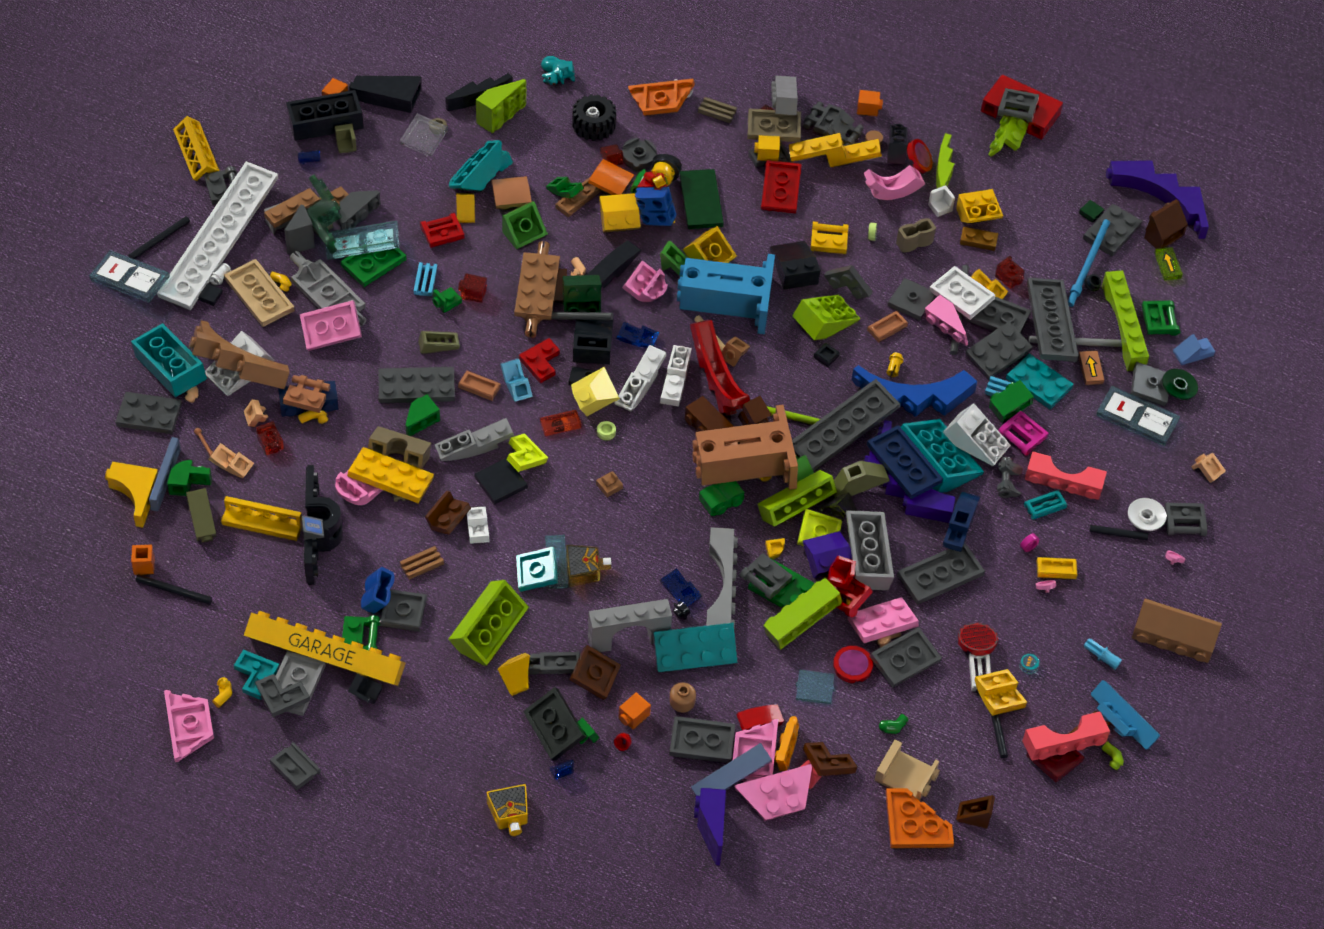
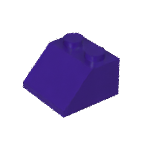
M840 531L802 541L813 578L828 575L829 568L837 556L852 560L850 545Z

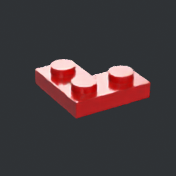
M548 338L519 354V359L541 384L556 375V370L548 361L560 355V349Z

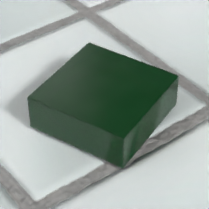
M1089 200L1079 210V214L1092 223L1104 213V208L1092 200Z

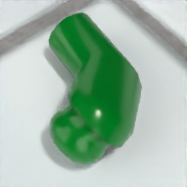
M900 714L896 721H881L879 729L884 733L898 734L909 719L904 714Z

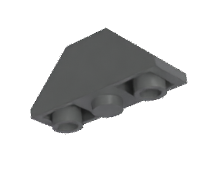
M379 191L351 192L339 202L341 233L343 235L353 230L361 220L366 219L368 214L380 206Z

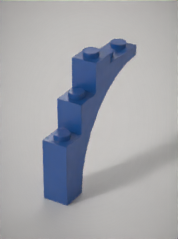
M858 365L853 369L851 379L861 389L877 379L900 403V407L903 406L907 412L915 417L930 405L942 415H947L975 393L977 380L965 370L941 382L909 385L882 379Z

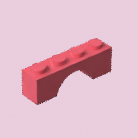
M1032 451L1025 480L1049 486L1053 489L1067 491L1071 494L1082 495L1089 499L1099 500L1107 471L1088 466L1081 473H1064L1055 467L1051 456Z
M1101 712L1083 715L1080 719L1078 730L1073 733L1059 734L1042 725L1026 729L1022 742L1032 761L1037 759L1044 760L1050 756L1064 755L1070 751H1080L1086 747L1103 745L1107 742L1110 729Z

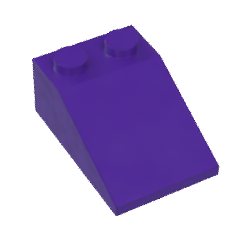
M701 788L700 796L696 795L694 818H698V829L715 865L720 866L726 790Z

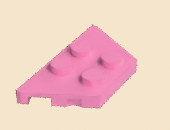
M164 690L174 760L179 762L214 739L208 699L194 698L187 694L180 696L172 694L170 690Z
M777 719L762 726H754L750 730L736 732L733 760L759 743L763 745L772 759V762L743 779V782L773 775L778 728Z
M809 764L744 782L734 787L764 821L805 810L812 765Z

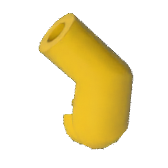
M271 272L270 277L272 280L281 283L279 288L282 291L288 292L290 286H292L289 278L286 275Z
M225 677L217 681L219 695L212 700L217 708H220L232 696L231 682Z

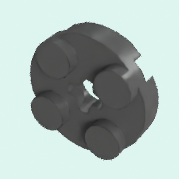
M639 138L630 139L623 145L622 160L627 166L632 167L634 171L648 168L653 164V158L656 156V146L647 139L645 141L639 140Z

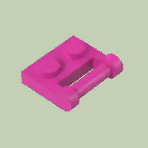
M1019 411L998 429L1000 434L1016 445L1025 456H1028L1035 447L1048 438L1049 434L1022 411ZM1012 428L1029 443L1025 444L1009 430Z

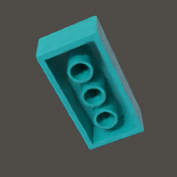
M163 323L131 341L135 357L174 397L181 395L207 379L203 363L195 355H192V352Z

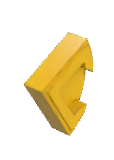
M785 538L765 541L769 558L776 559L782 554Z

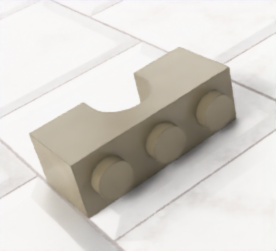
M378 426L369 438L368 449L386 456L392 453L402 454L404 456V463L422 469L430 458L431 442Z

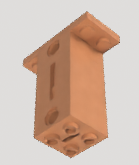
M776 405L773 422L695 433V440H692L694 451L692 452L693 462L697 465L695 468L696 477L701 479L702 486L783 475L784 483H788L789 490L797 489L798 463L784 405Z

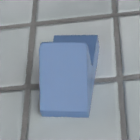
M1192 334L1173 350V353L1179 363L1184 365L1212 357L1215 354V350L1207 338L1197 340L1195 335Z

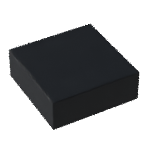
M207 284L198 296V300L214 306L223 291L221 288Z
M827 343L814 353V358L827 367L840 356V352Z

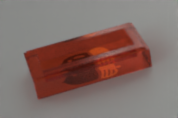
M577 410L540 418V424L545 436L582 428Z

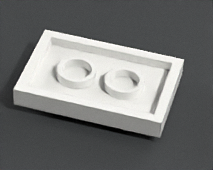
M955 266L930 286V292L937 297L941 295L952 302L955 309L970 320L995 300L993 292Z

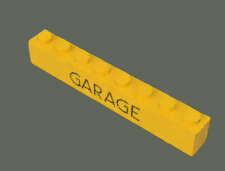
M258 611V614L251 612L244 636L393 685H399L406 664L400 661V656L390 653L389 657L381 655L382 650L373 647L369 651L363 649V644L352 641L351 645L344 643L345 638L336 635L329 638L325 636L326 632L314 629V632L307 631L308 626L299 623L292 626L288 624L289 620L277 617L274 620L269 618L270 614Z

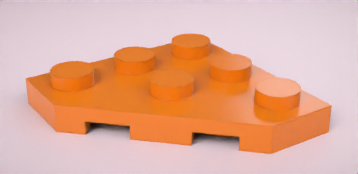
M886 788L891 848H953L952 824L936 815V811L925 802H920L909 789Z

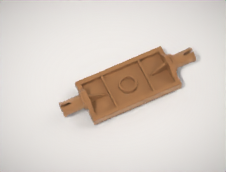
M543 241L538 243L537 253H523L514 316L525 319L527 322L525 336L529 338L530 331L532 333L531 338L536 337L537 325L540 321L544 319L551 320L560 256L548 255L550 244L546 241L544 248Z

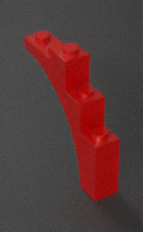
M705 320L692 323L690 327L699 367L705 368L709 390L715 391L719 412L726 413V415L736 414V410L742 409L743 404L750 401V397L738 387L729 372L716 337L713 321Z

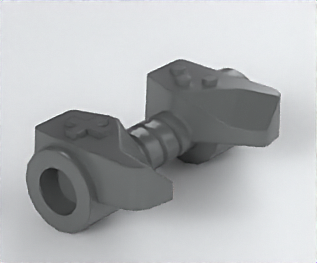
M1003 457L1001 462L998 463L999 470L1002 473V482L997 485V490L999 491L998 495L1002 498L1018 497L1022 494L1010 481V475H1020L1023 467L1012 462L1013 460L1010 457Z

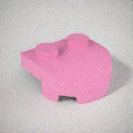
M642 260L622 288L641 302H651L660 298L666 292L668 285L664 279L665 274L660 268L658 271H655Z
M348 471L344 474L340 472L336 477L335 488L337 494L355 505H365L383 491L348 477Z

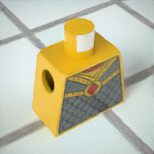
M526 784L488 791L487 805L499 829L508 828L510 836L520 835L522 833L521 825L528 823Z

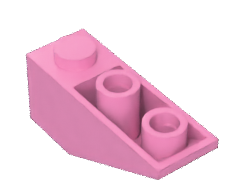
M939 295L925 307L926 320L931 325L939 327L943 333L952 336L956 342H961L967 346V335L954 304Z

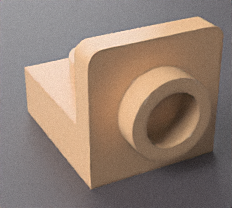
M1214 453L1200 455L1195 459L1196 463L1191 466L1193 470L1199 468L1210 483L1226 471Z

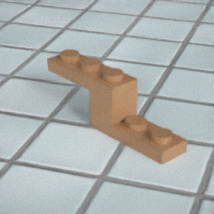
M340 186L319 198L309 188L265 211L264 216L274 228L291 220L300 205L305 206L310 219L315 218L321 213L326 216L339 209V202L349 194Z

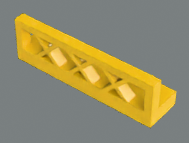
M186 116L173 130L193 180L197 181L206 172H217L219 168L200 122ZM185 127L184 135H181L180 131ZM190 139L189 147H186L187 140ZM195 151L194 160H191L192 153ZM200 164L201 169L196 172L197 166Z
M228 496L225 497V512L221 519L222 525L294 541L298 540L303 526L301 512Z

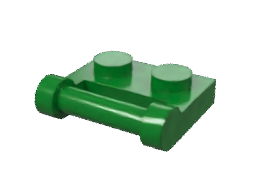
M1173 301L1142 302L1147 334H1170L1172 336L1180 334V327L1177 325L1175 318V305ZM1163 309L1167 311L1169 325H1166Z
M375 615L370 617L344 616L342 638H345L344 643L351 645L352 641L363 644L364 626L370 627L368 645L363 646V649L369 651L371 647L378 649L376 640L381 618Z

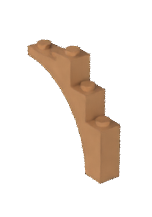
M201 320L200 325L195 327V337L192 336L189 343L192 355L215 360L216 367L237 371L240 379L281 389L285 388L289 376L288 365L259 357L231 344L219 336L206 321Z

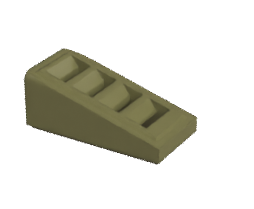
M421 331L418 340L420 353H434L460 348L458 334L454 332Z

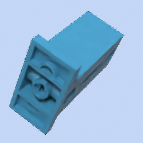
M768 254L767 261H763L762 267L686 258L685 265H681L680 279L678 280L677 301L680 302L679 309L754 318L755 326H758L757 334H765L775 255Z

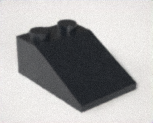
M805 241L770 246L771 254L775 255L774 263L783 290L819 284L820 268L816 256Z

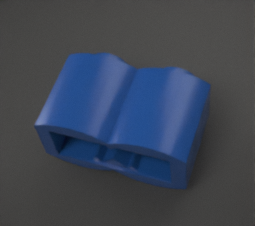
M380 567L367 577L365 581L366 592L361 599V608L375 614L389 603L391 598L390 588L394 584V572Z

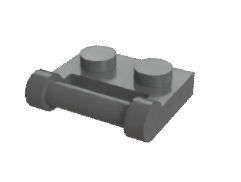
M1005 88L998 109V116H1011L1032 122L1039 101V94ZM1006 106H1007V107H1012V108H1017V109H1022V110H1027L1028 113H1027V112H1022V111H1016V110L1006 109Z
M230 166L222 171L204 174L212 205L217 204L227 190L224 179L229 178L230 183H232L236 177L235 167Z
M1165 503L1167 535L1199 534V536H1207L1204 504ZM1174 523L1199 524V527L1174 526Z
M764 553L748 567H745L739 575L764 592L768 599H772L792 581L793 577ZM753 573L757 574L760 578H762L764 581H766V582H767L768 584H770L772 587H769L768 585H766V584H765L764 582H762L759 578H757L755 575H753Z

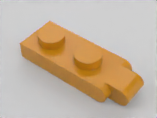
M796 716L790 717L784 733L780 735V748L775 752V762L778 764L779 771H787L790 765L799 729Z

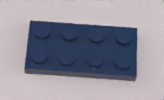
M899 425L867 441L868 448L910 499L943 482L941 475Z

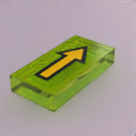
M1173 247L1155 249L1154 254L1164 281L1181 279L1183 274Z

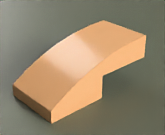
M221 443L208 459L218 467L240 478H244L254 464L240 452L235 454Z

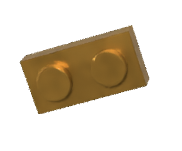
M963 227L960 245L995 251L998 233Z

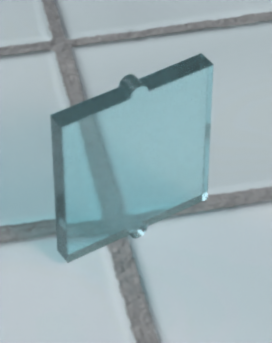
M800 669L798 682H796V700L831 705L832 692L835 691V687H833L834 674Z

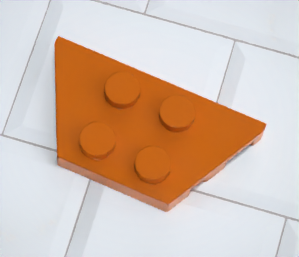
M694 79L631 85L628 86V89L643 115L678 112L694 87L695 82Z

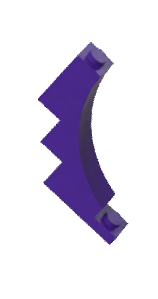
M1111 161L1109 168L1106 169V178L1109 179L1110 186L1137 189L1153 195L1165 203H1171L1177 199L1188 225H1194V231L1197 232L1198 239L1206 238L1209 225L1200 187H1179L1176 173L1155 174L1153 161Z

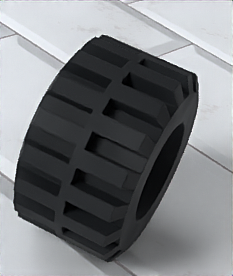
M590 94L588 97L585 95L582 99H578L577 103L573 105L572 113L574 132L578 133L579 137H584L585 140L592 139V141H596V139H599L600 141L603 138H608L609 134L612 135L616 128L615 104L611 100H607V97H601L598 94L596 96ZM590 107H595L600 115L597 118H592L586 115V111Z

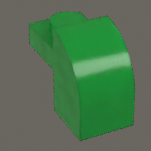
M192 460L179 462L171 469L167 483L169 495L186 496V492H190L191 484L211 485V469L203 466L193 467Z

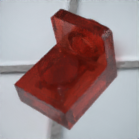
M617 144L600 147L602 159L615 165L623 164V151L619 150Z

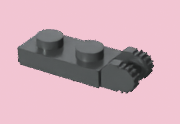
M540 652V654H529V664L540 662V665H529L528 674H572L580 657V652Z

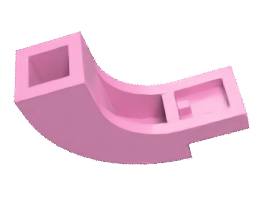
M911 165L890 177H881L870 169L864 172L867 179L865 182L873 196L881 200H893L908 196L925 185L920 172Z

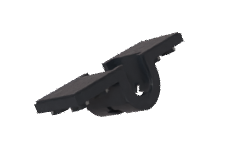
M307 465L305 508L308 517L322 519L324 538L304 540V567L306 583L308 585H314L315 577H318L317 561L319 560V552L331 551L340 544L343 538L340 507L329 497H318L320 495V486L318 484V473L314 472V465Z

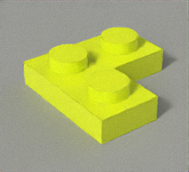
M525 433L510 438L509 444L516 452L510 453L506 460L518 472L547 462L548 457Z

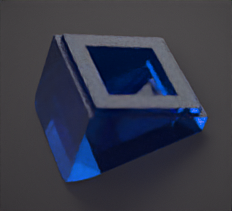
M566 760L551 766L550 771L554 779L557 780L574 773V761Z

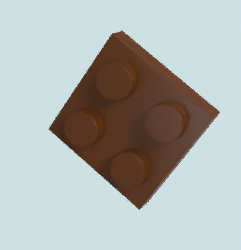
M586 645L569 680L600 699L605 700L621 664Z

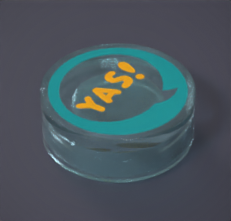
M1032 653L1024 654L1019 662L1020 669L1027 674L1036 673L1040 666V659Z

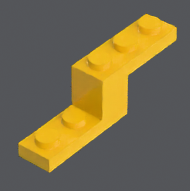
M840 133L789 144L792 162L827 155L830 168L882 156L879 139L844 146Z

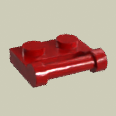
M455 213L440 219L420 222L421 230L430 248L465 239L464 232Z
M854 578L846 590L834 586L842 597L851 601L849 605L842 602L836 608L845 612L848 617L854 618L859 607L873 591L869 586Z

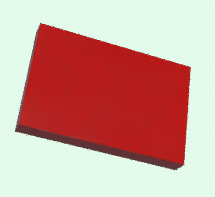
M766 161L761 210L796 214L802 164Z

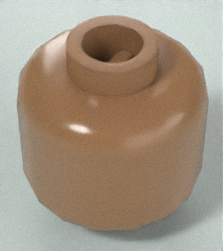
M684 682L675 684L670 691V706L675 711L681 713L692 710L696 702L694 687Z

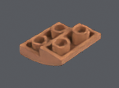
M527 176L491 180L496 209L520 208L532 202Z

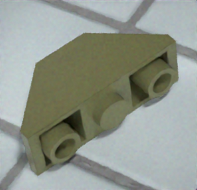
M859 461L842 468L834 479L837 493L833 494L835 501L838 502L890 480L883 465Z

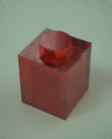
M466 273L458 286V290L461 291V298L482 303L487 291V278Z

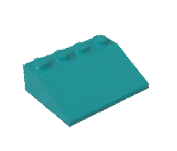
M941 419L902 424V430L943 478V482L932 489L940 493L949 492L983 475L984 471L972 456L956 447L943 433L947 427Z

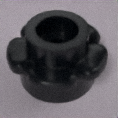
M1095 274L1088 275L1084 279L1085 287L1090 291H1098L1101 286V279Z
M679 601L677 604L674 603L675 608L673 612L679 619L682 617L686 619L687 615L691 613L688 607L682 601Z

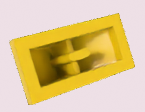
M456 193L457 219L459 223H475L474 193Z

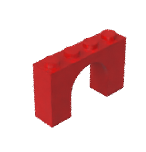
M1002 74L984 97L981 112L997 118L1005 88L1039 94L1034 118L1028 124L1027 133L1042 140L1060 116L1063 102Z

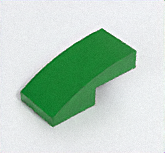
M557 177L545 186L550 192L565 198H573L584 189L581 182L571 183L568 177Z

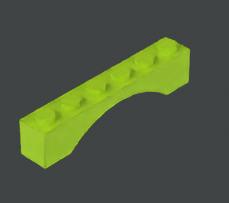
M1123 270L1105 272L1102 289L1105 299L1111 304L1118 321L1127 371H1133L1136 362L1147 365L1149 354Z

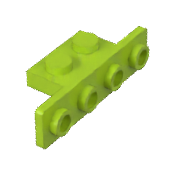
M1006 107V109L1018 110L1017 108ZM1004 115L1000 120L1001 125L999 129L995 132L996 137L990 145L991 149L988 155L992 157L998 153L1004 143L1014 151L1019 149L1028 128V123L1021 118Z

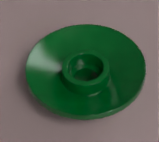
M1170 369L1163 375L1162 384L1164 389L1177 399L1188 400L1193 398L1198 392L1196 379L1185 370Z

